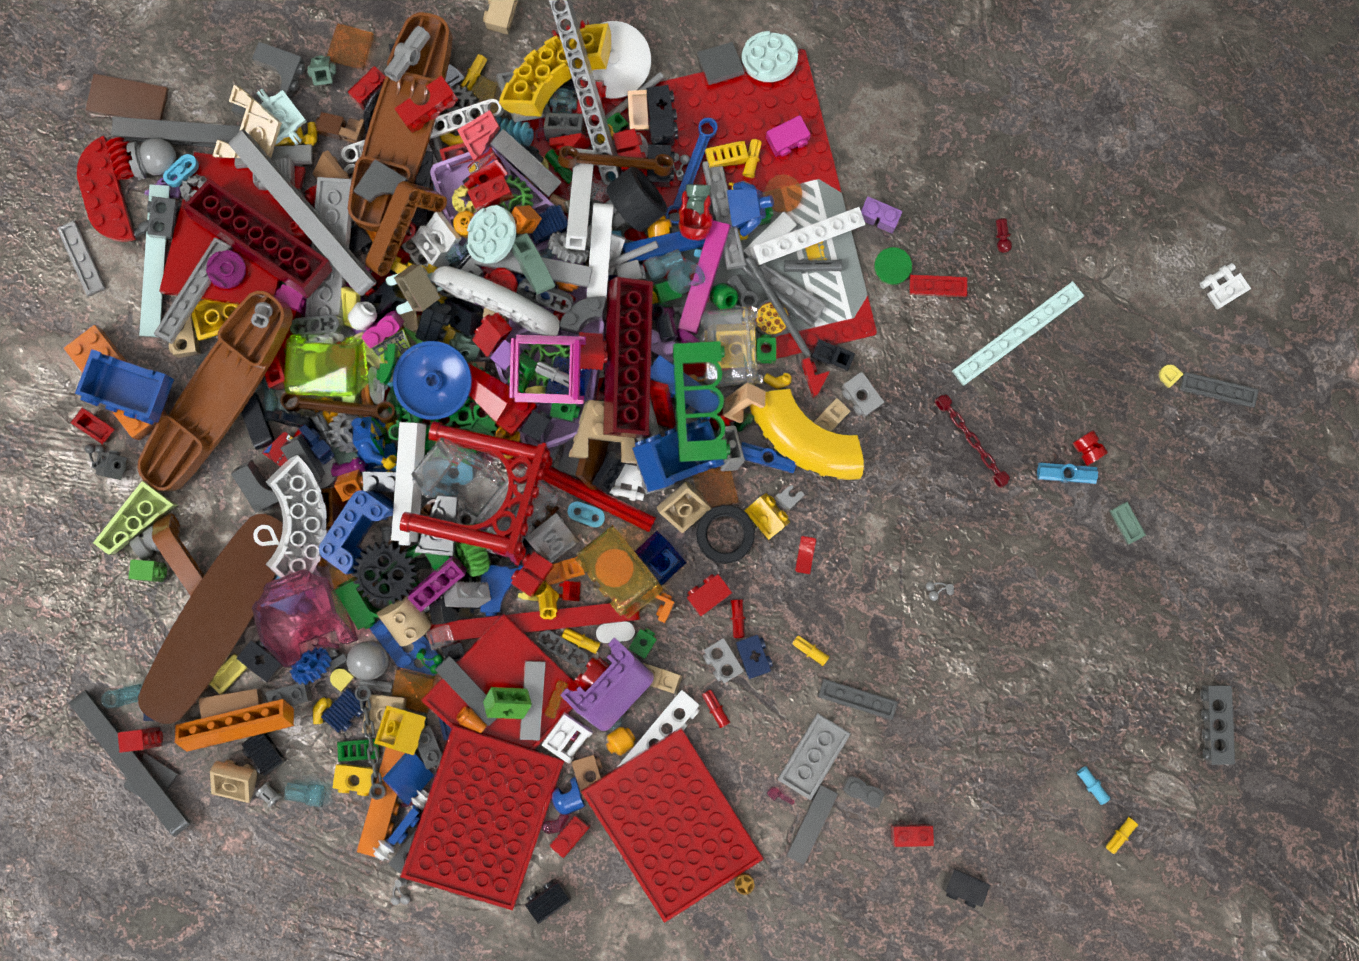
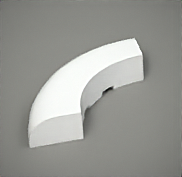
M442 266L436 269L430 277V281L456 298L474 304L476 302L495 313L498 312L499 315L512 319L511 321L532 333L544 336H557L559 320L555 315L501 285L450 266Z
M296 455L285 462L266 481L277 496L283 515V530L279 545L266 565L296 593H299L312 577L317 563L320 562L319 546L326 536L327 516L321 489L313 473L306 463Z

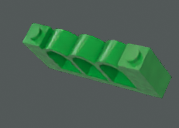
M721 341L673 344L679 462L727 459V455H730V444L726 443V439L721 440L725 434V424L722 418L716 415L723 407L724 398L720 390L715 387L722 379V369L718 362H721L722 358L725 357V348L721 346ZM683 364H711L716 369V380L711 385L684 387ZM709 390L717 396L718 406L713 412L685 414L684 391ZM709 417L718 422L720 430L715 439L687 442L686 418Z
M419 543L408 548L405 556H413L414 558L422 554L415 552ZM425 553L434 570L452 557ZM389 559L383 561L382 563H389ZM394 561L385 572L381 573L377 579L378 582L383 578L384 573L390 571L397 564V561ZM373 570L366 571L369 577L376 576ZM416 575L413 576L417 579L416 583H411L414 588L421 583ZM353 577L339 584L335 592L358 630L363 627L368 629L375 624L376 618H379L377 612L382 609L372 606L366 596L362 597L363 590L357 591L360 584L353 583L358 577ZM387 583L381 584L383 590H390V586Z

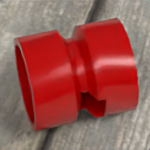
M1094 430L1072 443L1077 452H1082L1081 458L1087 466L1108 453L1104 445L1098 443L1099 437Z

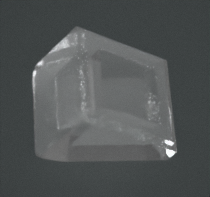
M449 625L440 626L426 632L431 650L454 643Z

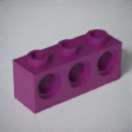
M454 555L411 590L407 598L421 612L466 574L467 568Z

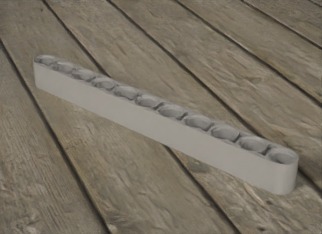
M549 0L594 154L603 155L606 152L609 155L617 156L572 1L563 0L566 7L561 11L558 8L560 0ZM566 19L571 22L569 30L564 28L563 23ZM572 38L577 42L575 49L569 46V41ZM576 58L582 60L583 65L581 68L576 67ZM582 77L587 78V87L581 85L580 80ZM587 96H591L594 99L592 106L586 103ZM593 115L599 117L598 125L593 124L591 119ZM598 134L604 135L605 142L603 144L598 142ZM598 165L602 180L606 185L612 182L608 177L609 171L614 172L616 178L622 174L621 168L618 166Z
M241 129L228 142L230 147L359 295L363 296L377 283L374 277L252 136Z

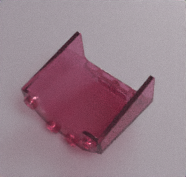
M305 569L266 583L261 597L252 606L261 643L284 668L295 665L296 661L301 659L302 654L299 644L333 631L336 632L337 639L342 644L358 641L354 623L329 580L312 574Z

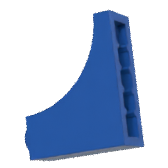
M489 565L488 572L481 575V583H488L491 600L481 606L480 612L485 613V616H497V612H502L505 596L513 586L511 584L513 581L511 577L517 569L521 570L523 565Z

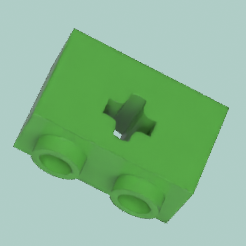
M130 559L128 579L164 582V578L167 576L165 563Z
M491 687L483 701L487 718L524 719L532 705L528 689Z

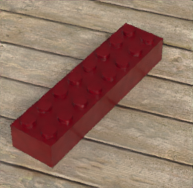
M210 179L183 206L189 218L307 299L332 272L328 259Z
M616 277L608 281L606 351L608 352L607 363H605L603 435L642 438L649 435L652 281Z

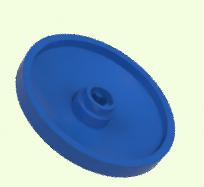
M426 341L412 346L399 358L394 369L393 388L398 401L409 413L419 418L439 420L449 417L462 408L471 392L472 374L468 362L458 350L442 342Z

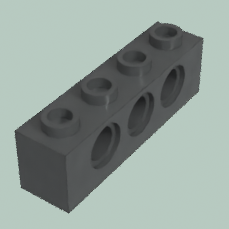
M1202 685L1203 690L1200 691V698L1203 701L1201 718L1204 721L1202 739L1205 741L1203 759L1206 760V764L1211 765L1235 764L1232 686ZM1215 700L1219 702V708L1217 710H1214L1213 708V702ZM1215 720L1220 722V727L1217 730L1213 726ZM1217 739H1219L1221 742V746L1219 749H1216L1214 747V743Z

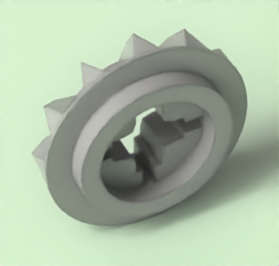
M196 174L192 177L188 176L186 181L182 180L180 191L183 199L188 201L197 192V190L193 191L190 186L196 187L198 185V188H200L207 179Z

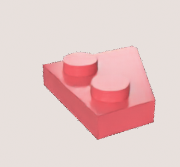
M489 110L458 129L473 160H476L485 152L500 130V126L493 113Z

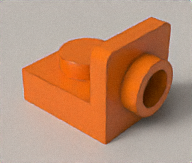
M662 592L661 596L656 594L655 598L665 602V605H660L656 615L659 616L658 621L666 623L675 602L671 601L672 596Z

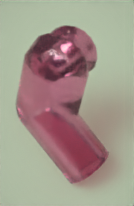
M560 814L557 820L543 822L541 828L546 834L558 833L563 829L570 816Z

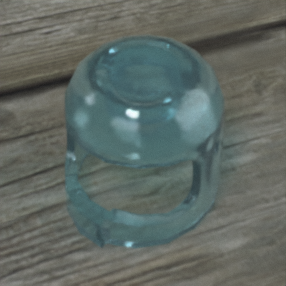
M683 260L670 270L667 282L674 292L683 294L690 290L691 285L698 286L705 282V275L696 263L690 260ZM692 273H697L699 281H693L689 279V276Z

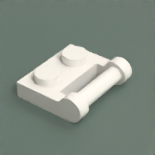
M564 712L542 742V746L565 762L571 763L575 753L586 738L592 735L593 731ZM576 730L579 731L580 735L567 752L563 751L562 749Z

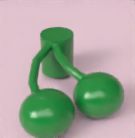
M421 648L416 657L422 661L425 667L430 669L432 674H437L435 668L443 662V657L438 654L432 659L424 658L426 650ZM423 659L433 660L435 664L429 667L424 663Z

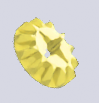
M461 185L454 191L452 196L453 207L457 212L470 211L476 213L477 211L472 201H468V204L465 205L464 200L460 199L462 197L465 198L467 191H469L465 185Z

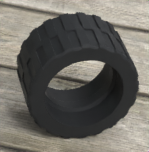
M630 167L607 186V194L612 204L624 220L637 231H645L667 213V206L660 192L638 168Z
M725 504L715 506L707 511L699 521L696 531L697 544L705 557L713 562L722 564L735 563L750 551L755 539V528L749 515L742 511L741 508ZM724 516L737 520L742 526L744 534L741 545L736 550L728 553L715 550L707 538L709 525L715 519Z

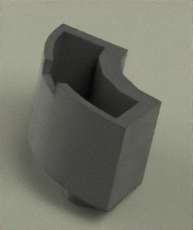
M590 297L575 303L562 317L559 328L561 331L579 335V332H582L588 323L596 320L604 321L607 299L604 297Z

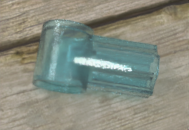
M679 249L660 257H651L644 262V266L652 281L660 279L667 272L685 265Z
M137 684L107 691L102 695L101 702L107 708H119L120 706L138 702L142 686ZM112 694L116 696V703L113 705L109 702V697Z
M287 783L284 793L285 800L302 802L308 806L323 807L326 787L313 784Z

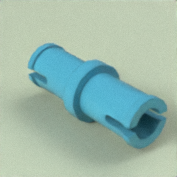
M1084 766L1078 770L1077 775L1087 786L1088 792H1092L1099 804L1103 805L1108 802L1111 797L1102 788L1100 780L1093 776L1088 767Z

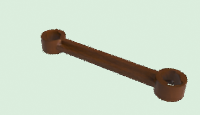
M572 146L562 147L558 157L559 164L565 168H573L577 163L653 169L660 176L669 175L674 164L673 159L666 154H659L655 159L579 153ZM567 155H569V156H571V157H573V158H572V159H568V158H565V157H567Z
M294 391L285 392L280 399L281 405L287 412L308 409L378 417L385 424L393 422L397 416L393 404L386 401L375 406L299 397ZM297 397L295 406H285L289 399ZM388 407L392 408L391 416L387 418L380 416L383 410L388 409Z

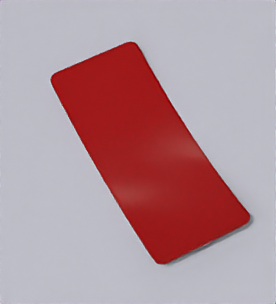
M801 536L796 572L810 574L816 538Z

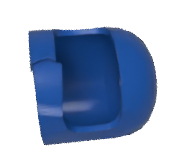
M576 777L570 779L572 785L570 792L563 794L559 787L553 791L552 802L560 814L567 815L585 807Z

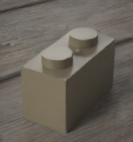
M421 264L410 265L394 277L413 311H424L440 299L436 286L431 283L426 269Z

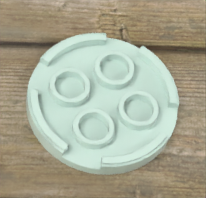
M764 31L755 34L745 43L746 45L742 51V64L745 71L756 80L776 82L789 76L796 68L798 50L794 41L785 34Z
M498 205L480 209L473 216L467 228L468 244L466 246L469 254L476 261L484 264H494L501 261L510 252L516 237V223L514 217L507 209Z

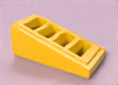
M744 141L705 149L709 168L745 164L748 159ZM713 153H716L718 161H715Z

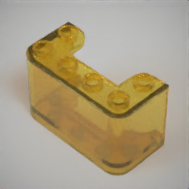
M613 525L576 553L578 557L575 560L593 583L598 581L601 585L598 589L606 598L609 595L613 600L610 604L620 616L624 614L627 619L664 590Z

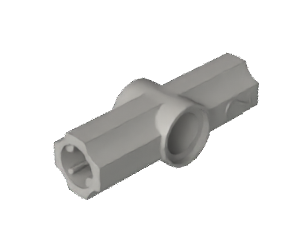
M417 26L405 43L401 42L396 46L394 51L395 57L384 70L386 76L391 80L399 81L410 65L418 63L420 51L431 37L424 28Z

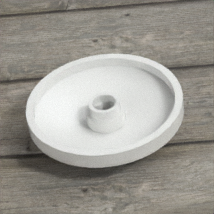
M607 21L600 23H608L611 31V52L607 69L592 70L595 80L604 81V86H607V93L604 98L618 99L626 97L628 91L638 90L644 84L651 68V53L646 39L636 28L624 22Z

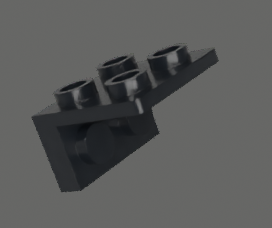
M606 451L604 463L592 482V485L597 490L606 494L610 493L626 464L621 462L620 455L613 451Z

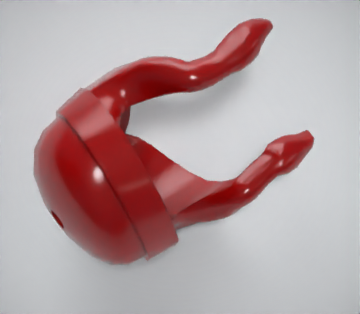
M684 191L682 194V205L679 209L680 233L683 237L690 240H703L708 236L712 227L713 215L709 213L711 197L707 196L704 201V213L699 215L698 212L686 208L688 196L687 192Z

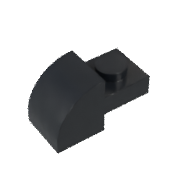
M818 339L810 357L824 363L825 366L847 372L855 353Z

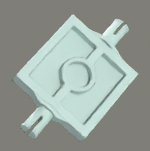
M260 89L261 93L258 91L256 94L263 101L261 105L282 122L276 144L286 137H290L295 145L299 144L302 139H300L296 131L307 121L283 90L275 96L268 97L265 91Z

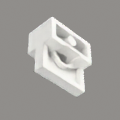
M435 212L427 226H420L412 241L429 264L442 267L449 266L457 254L455 247L462 238L442 212Z

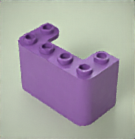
M615 637L608 643L611 648V655H608L607 658L612 664L586 692L580 686L577 691H571L566 688L560 695L579 715L600 731L610 729L652 684L654 679L653 673Z

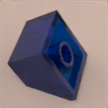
M658 531L652 534L629 556L658 589L687 563Z

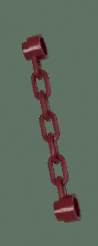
M946 394L937 397L935 404L942 412L947 410L953 423L962 429L966 435V440L973 448L977 449L984 464L995 473L992 476L994 483L999 488L1007 485L1010 480L1009 475L1005 471L1000 472L993 457L988 452H985L977 436L966 427L962 416L951 407L952 400ZM956 416L962 421L959 424L954 419ZM972 436H973V437L975 438V440L977 441V442H975L974 444H973V443L971 442V440L969 439V438H971ZM987 456H988V457L990 458V460L993 462V463H990V465H989V464L987 463V461L984 459V458H987Z

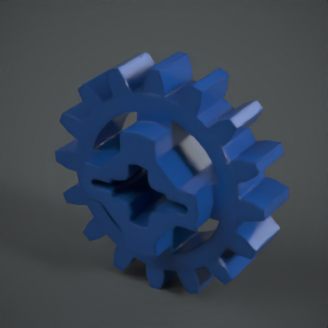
M315 647L313 651L307 650V652L301 654L300 659H295L296 664L291 665V676L300 685L302 683L306 685L310 680L313 683L316 679L321 678L322 673L327 672L326 668L331 666L329 662L332 659L326 649L324 650L322 647L319 649Z

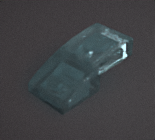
M468 240L463 247L456 242L448 252L445 259L450 264L461 260L468 253L466 246Z

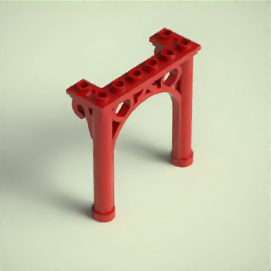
M433 421L429 430V440L486 452L497 457L504 464L508 473L507 495L500 509L491 518L482 523L462 525L404 512L400 520V531L408 533L412 531L490 549L498 555L510 557L511 561L519 566L520 560L524 559L526 553L522 538L528 532L527 521L533 515L534 505L532 504L534 498L537 499L539 494L538 484L540 480H543L547 469H550L552 466L553 458L546 443L542 442V445L538 444V446L445 426L441 422ZM504 455L517 458L509 464ZM519 464H526L528 469L525 476L521 478L516 477L513 474V470ZM515 482L518 484L526 483L523 494L518 492V485ZM520 504L516 517L512 512L507 511ZM503 517H510L512 519L510 528L506 531L499 530L497 522ZM493 525L496 534L484 532L482 530H485Z

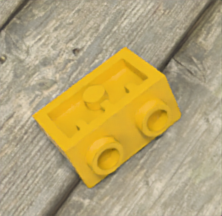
M767 493L759 497L744 510L768 540L790 523L788 515L778 508L775 499Z

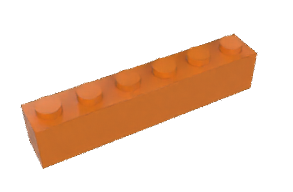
M284 699L177 724L175 726V743L188 752L294 726V708Z
M386 747L379 770L382 778L405 754L404 752ZM383 779L382 783L386 787V795L382 799H371L357 848L358 853L376 857L373 854L375 852L373 847L378 848L380 846L378 840L386 841L388 835H392L395 825L392 823L394 815L397 816L400 804H397L399 797ZM379 787L375 790V793L377 795H380L382 793V790Z

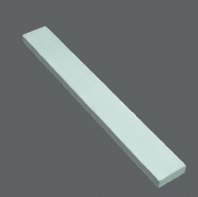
M150 184L149 201H151L152 196L169 198L170 186ZM164 204L159 205L157 212H165L167 206ZM158 223L155 226L156 232H161L164 229L163 223ZM147 232L139 336L157 337L154 335V332L161 323L163 294L159 292L165 270L167 239L149 237Z
M1072 281L952 370L953 374L963 386L1083 298V293Z

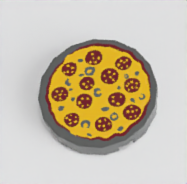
M770 300L763 301L757 306L754 311L753 322L760 334L771 335V338H774L787 331V327ZM781 303V305L783 306L784 310L786 311V313L788 314L789 318L791 319L790 310H789L785 305H783V304Z

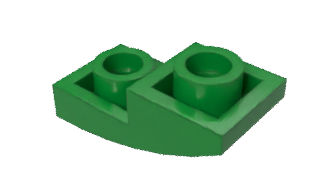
M395 343L387 344V349H384V359L388 363H380V369L376 371L377 380H380L382 385L389 383L396 366L398 346Z

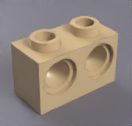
M192 315L186 321L184 329L179 332L173 344L169 343L170 352L177 358L201 354ZM187 341V347L181 350V343Z

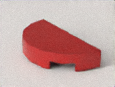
M498 267L496 268L497 270H493L484 276V279L501 285L515 293L517 292V278L506 268Z

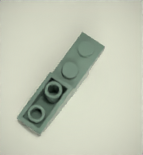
M516 233L511 252L519 262L521 271L538 295L554 288L555 284L528 234Z

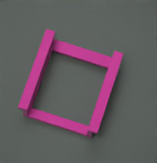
M516 335V338H511L509 398H515V402L584 404V396H579L581 345H586V337ZM520 343L570 345L569 395L518 393Z

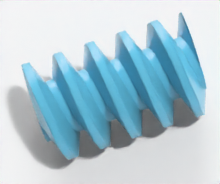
M501 117L496 118L500 126L496 136L504 129L519 144L528 147L531 145L534 131L530 128L528 122H524V124L522 121L514 123L513 119L509 121L508 118L503 120Z

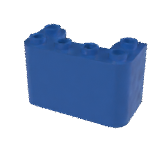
M91 349L75 394L80 395V400L89 404L99 406V403L106 405L105 409L116 413L117 410L124 411L123 415L153 425L154 422H159L174 379L166 374L148 370Z
M701 419L686 424L687 442L715 439L710 421L701 422ZM675 428L665 431V436L661 437V434H657L635 442V447L632 448L647 492L668 487L692 475L724 465L723 459L679 462L678 436Z
M356 491L320 543V555L345 574H353V572L358 571L353 568V565L359 564L356 561L357 556L362 557L360 554L362 549L358 547L374 521L387 520L388 517L393 516L394 501L381 492Z

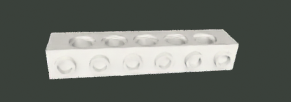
M857 207L750 247L749 249L755 263L760 265L864 226L865 222L860 208Z
M681 690L617 767L649 748V741L652 738L660 741L669 734H664L661 730L663 724H671L673 727L672 732L680 727L684 731L687 727L685 722L689 717L693 719L700 711L698 709L699 704ZM677 708L684 709V718L677 719L674 716V711Z

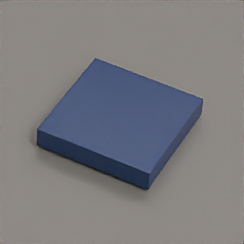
M405 753L382 779L405 804L409 805L412 801L411 798H415L418 795L417 790L420 792L434 775L429 769H426L425 764L415 753L414 755Z

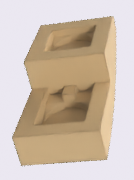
M836 398L813 423L831 432L850 413V410Z
M643 663L654 675L650 686L677 694L682 679L681 675Z

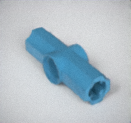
M1038 463L1037 479L1061 481L1063 483L1096 484L1098 470L1097 467L1076 466L1073 464ZM1064 469L1070 470V478H1066L1064 476Z

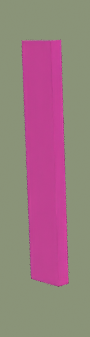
M712 221V227L706 237L680 319L679 329L693 334L698 333L730 231V224Z

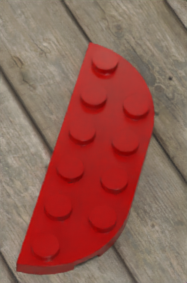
M101 136L85 148L77 165V180L86 212L92 226L103 236L117 242L133 241L136 238L119 180L114 175L112 162L109 159L110 155H108V149L105 146L107 138Z

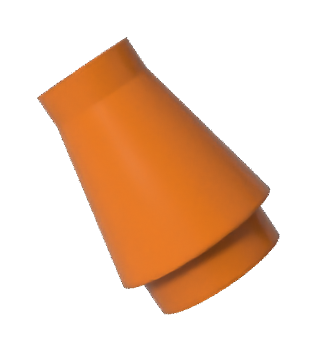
M464 707L456 718L460 725L475 730L478 733H482L487 726L472 708Z

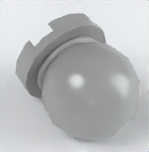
M150 138L145 140L141 146L136 141L127 144V152H131L133 159L129 163L135 178L138 177V180L147 179V173L154 176L163 175L176 162L174 148L168 141L162 138Z
M363 641L350 649L347 654L346 663L348 670L354 677L361 680H373L386 672L389 666V657L381 644Z

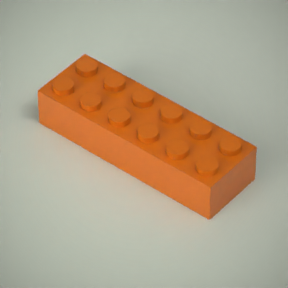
M96 325L90 327L64 347V350L82 373L91 349L127 362L105 332ZM164 409L162 411L160 418L163 416H168ZM117 410V413L113 412L129 435L136 440H141L149 434L157 424V422H154L151 425L138 419L123 415L124 411Z

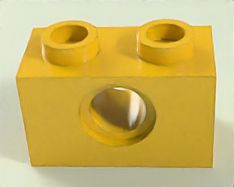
M341 763L336 764L332 788L338 789L339 793L357 791V795L369 796V790L372 786L371 774L373 773V768ZM352 775L359 777L358 785L351 783Z

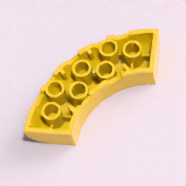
M609 24L585 25V28L580 29L591 69H607L611 52ZM556 35L545 41V45L537 51L534 49L524 58L522 65L519 68H515L513 71L514 75L509 83L506 82L499 100V104L504 110L512 114L541 117L549 98L561 85L572 78L560 36ZM573 38L569 41V46L572 49L577 47V42ZM580 58L575 60L577 68H581L583 65Z
M790 389L765 392V406L763 408L754 404L750 405L754 420L764 432V437L771 441L774 448L781 455L787 456L796 462L795 465L807 471L817 472L823 477L827 475L843 480H855L862 477L864 460L858 435L836 434L813 423L799 409Z

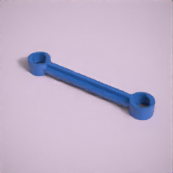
M704 118L699 123V137L673 205L667 208V219H670L668 213L671 210L677 209V212H679L682 205V194L686 191V184H693L709 140L715 137L717 133V123L712 118ZM705 123H710L713 133L704 134L701 126ZM671 220L672 226H678L679 220Z

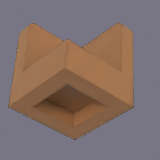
M350 118L346 128L341 127L339 135L342 140L351 143L362 141L366 131L364 119L357 121Z

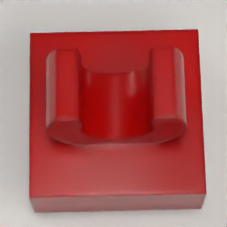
M564 581L559 584V587H563V594H559V598L566 601L579 602L581 582Z

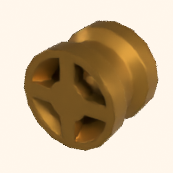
M742 873L735 878L734 883L737 892L746 895L753 891L755 885L751 875Z

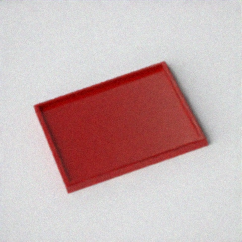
M502 614L456 663L487 695L491 687L523 689L525 661L545 662L540 740L519 739L521 719L497 718L490 726H486L481 733L535 750L547 737L564 712L569 714L573 709L560 695L566 688L571 691H577V684L512 621ZM441 678L421 701L451 729L453 725L472 730L460 725L459 721L456 720L459 712L464 707L470 708L469 705Z

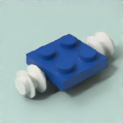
M417 790V798H411L414 804L413 808L390 838L386 841L378 840L380 846L378 848L373 847L375 850L373 854L381 861L384 859L389 860L387 856L389 852L394 853V848L390 844H402L409 835L406 832L409 827L414 828L419 822V814L421 812L418 810L424 809L429 794L425 790L421 792Z

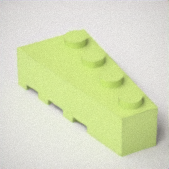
M142 481L93 543L108 555H114L129 544L131 539L142 534L154 522L164 517L178 505L160 491Z

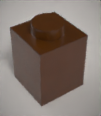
M321 112L320 117H317L315 122V128H317L318 133L321 136L342 140L339 132L341 127H346L345 119L341 116Z

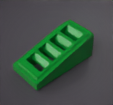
M525 353L519 355V377L521 379H519L518 391L521 393L525 392L537 366V363Z
M373 739V745L377 747L378 756L380 758L379 745L375 744V739ZM369 740L337 742L338 762L368 759L367 749L369 747ZM361 744H364V755L361 756ZM345 745L348 746V757H345ZM353 745H356V756H353ZM375 750L373 755H370L371 759H376Z

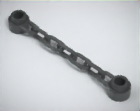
M362 685L355 690V697L360 702L361 711L365 713L363 729L365 737L369 740V747L367 749L368 761L373 767V773L371 774L372 786L369 793L373 799L378 800L386 795V787L382 783L381 774L377 772L376 764L379 762L377 747L373 745L375 729L374 723L369 717L372 691L368 686ZM362 690L367 691L366 697L361 696ZM363 701L368 702V707L363 708ZM371 723L372 734L369 732L367 735L366 724L369 726ZM375 750L376 760L372 759L371 761L370 751L373 752ZM379 776V783L375 784L374 777L377 778ZM378 787L382 790V793L380 795H377L375 793V790Z

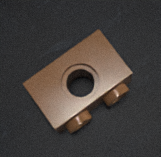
M595 754L572 761L580 792L603 777L600 773V769L603 768L600 757L596 758ZM587 771L595 772L596 779L594 781L586 779L585 774Z

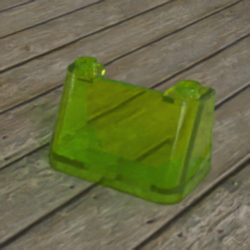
M300 334L291 335L287 339L284 375L286 393L349 397L357 395L369 383L363 339H357L354 336L346 337L340 344L307 343L306 338Z

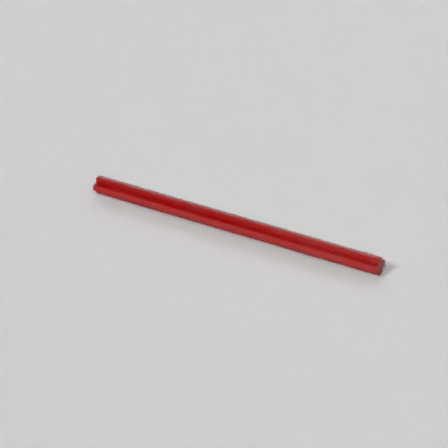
M388 387L387 390H385V396H384L383 402L386 401L388 392H389V390L391 389V388H389V387ZM450 417L441 419V423L443 425L447 424ZM423 420L424 423L430 425V420ZM456 423L454 428H461V426ZM511 457L506 459L510 464L517 457ZM519 464L516 468L526 472L528 466L526 464ZM553 467L547 469L546 475L544 474L543 481L647 532H650L656 520V517L600 490H590L582 481Z

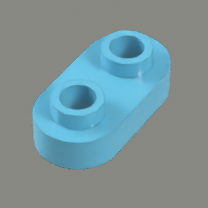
M185 154L164 172L163 179L170 187H178L182 184V180L186 181L188 176H192L198 170L199 163L194 156Z
M576 501L568 507L569 517L579 523L598 528L605 521L603 511L593 506ZM576 508L581 509L579 515L574 514ZM593 515L599 516L597 522L592 521Z

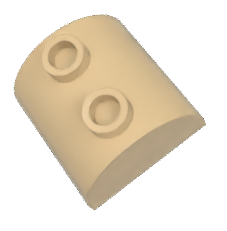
M687 481L657 506L658 512L681 533L686 531L711 509L701 493Z
M405 595L402 601L396 600L395 604H390L377 612L378 617L399 646H406L415 642L432 625L425 612H420L407 598L408 596Z
M217 760L210 770L211 794L250 803L256 785L257 771L249 764L238 766L232 760H225L224 762Z

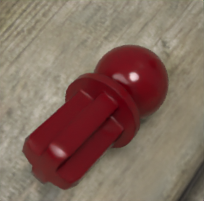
M999 218L995 221L997 235L995 236L1000 238L997 243V249L1001 253H1007L1012 248V242L1007 238L1011 236V233L1008 232L1007 219Z

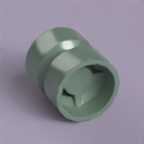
M686 184V192L689 197L686 208L698 213H704V201L710 195L711 185Z

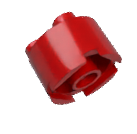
M600 657L597 659L592 658L586 665L588 668L584 674L580 673L575 679L576 689L580 686L586 692L610 665Z

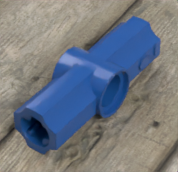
M742 442L741 447L746 461L794 473L796 462L787 456L784 457L771 448L766 449ZM763 454H771L773 461L770 463L765 462Z

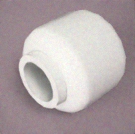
M366 301L357 302L348 314V320L356 330H367L377 319L375 307Z

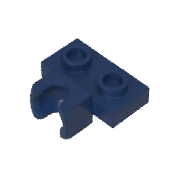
M304 424L299 429L315 457L323 465L334 458L335 454L331 451L332 449L323 439L319 438L320 435L314 428L309 429Z

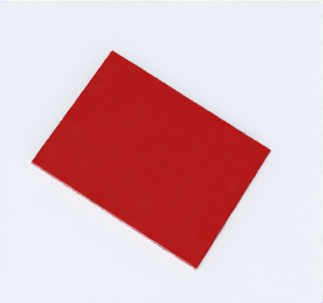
M194 152V157L198 161L199 167L192 176L197 174L204 176L207 180H212L285 231L288 225L294 221L268 190H260L254 185L253 172L249 168H236L235 158L214 157L212 154ZM295 166L294 186L297 189H302L306 169L305 167ZM198 185L196 187L190 186L193 191H198L199 189ZM182 199L159 289L161 294L178 296L213 239L221 240L188 217L183 207L187 202ZM233 248L231 251L239 254L246 266V275L243 281L238 286L230 289L217 287L211 282L201 299L239 305L250 293L255 291H265L275 295L280 280Z
M453 725L400 877L513 910L564 760Z
M681 727L581 790L664 923L763 860L759 850Z

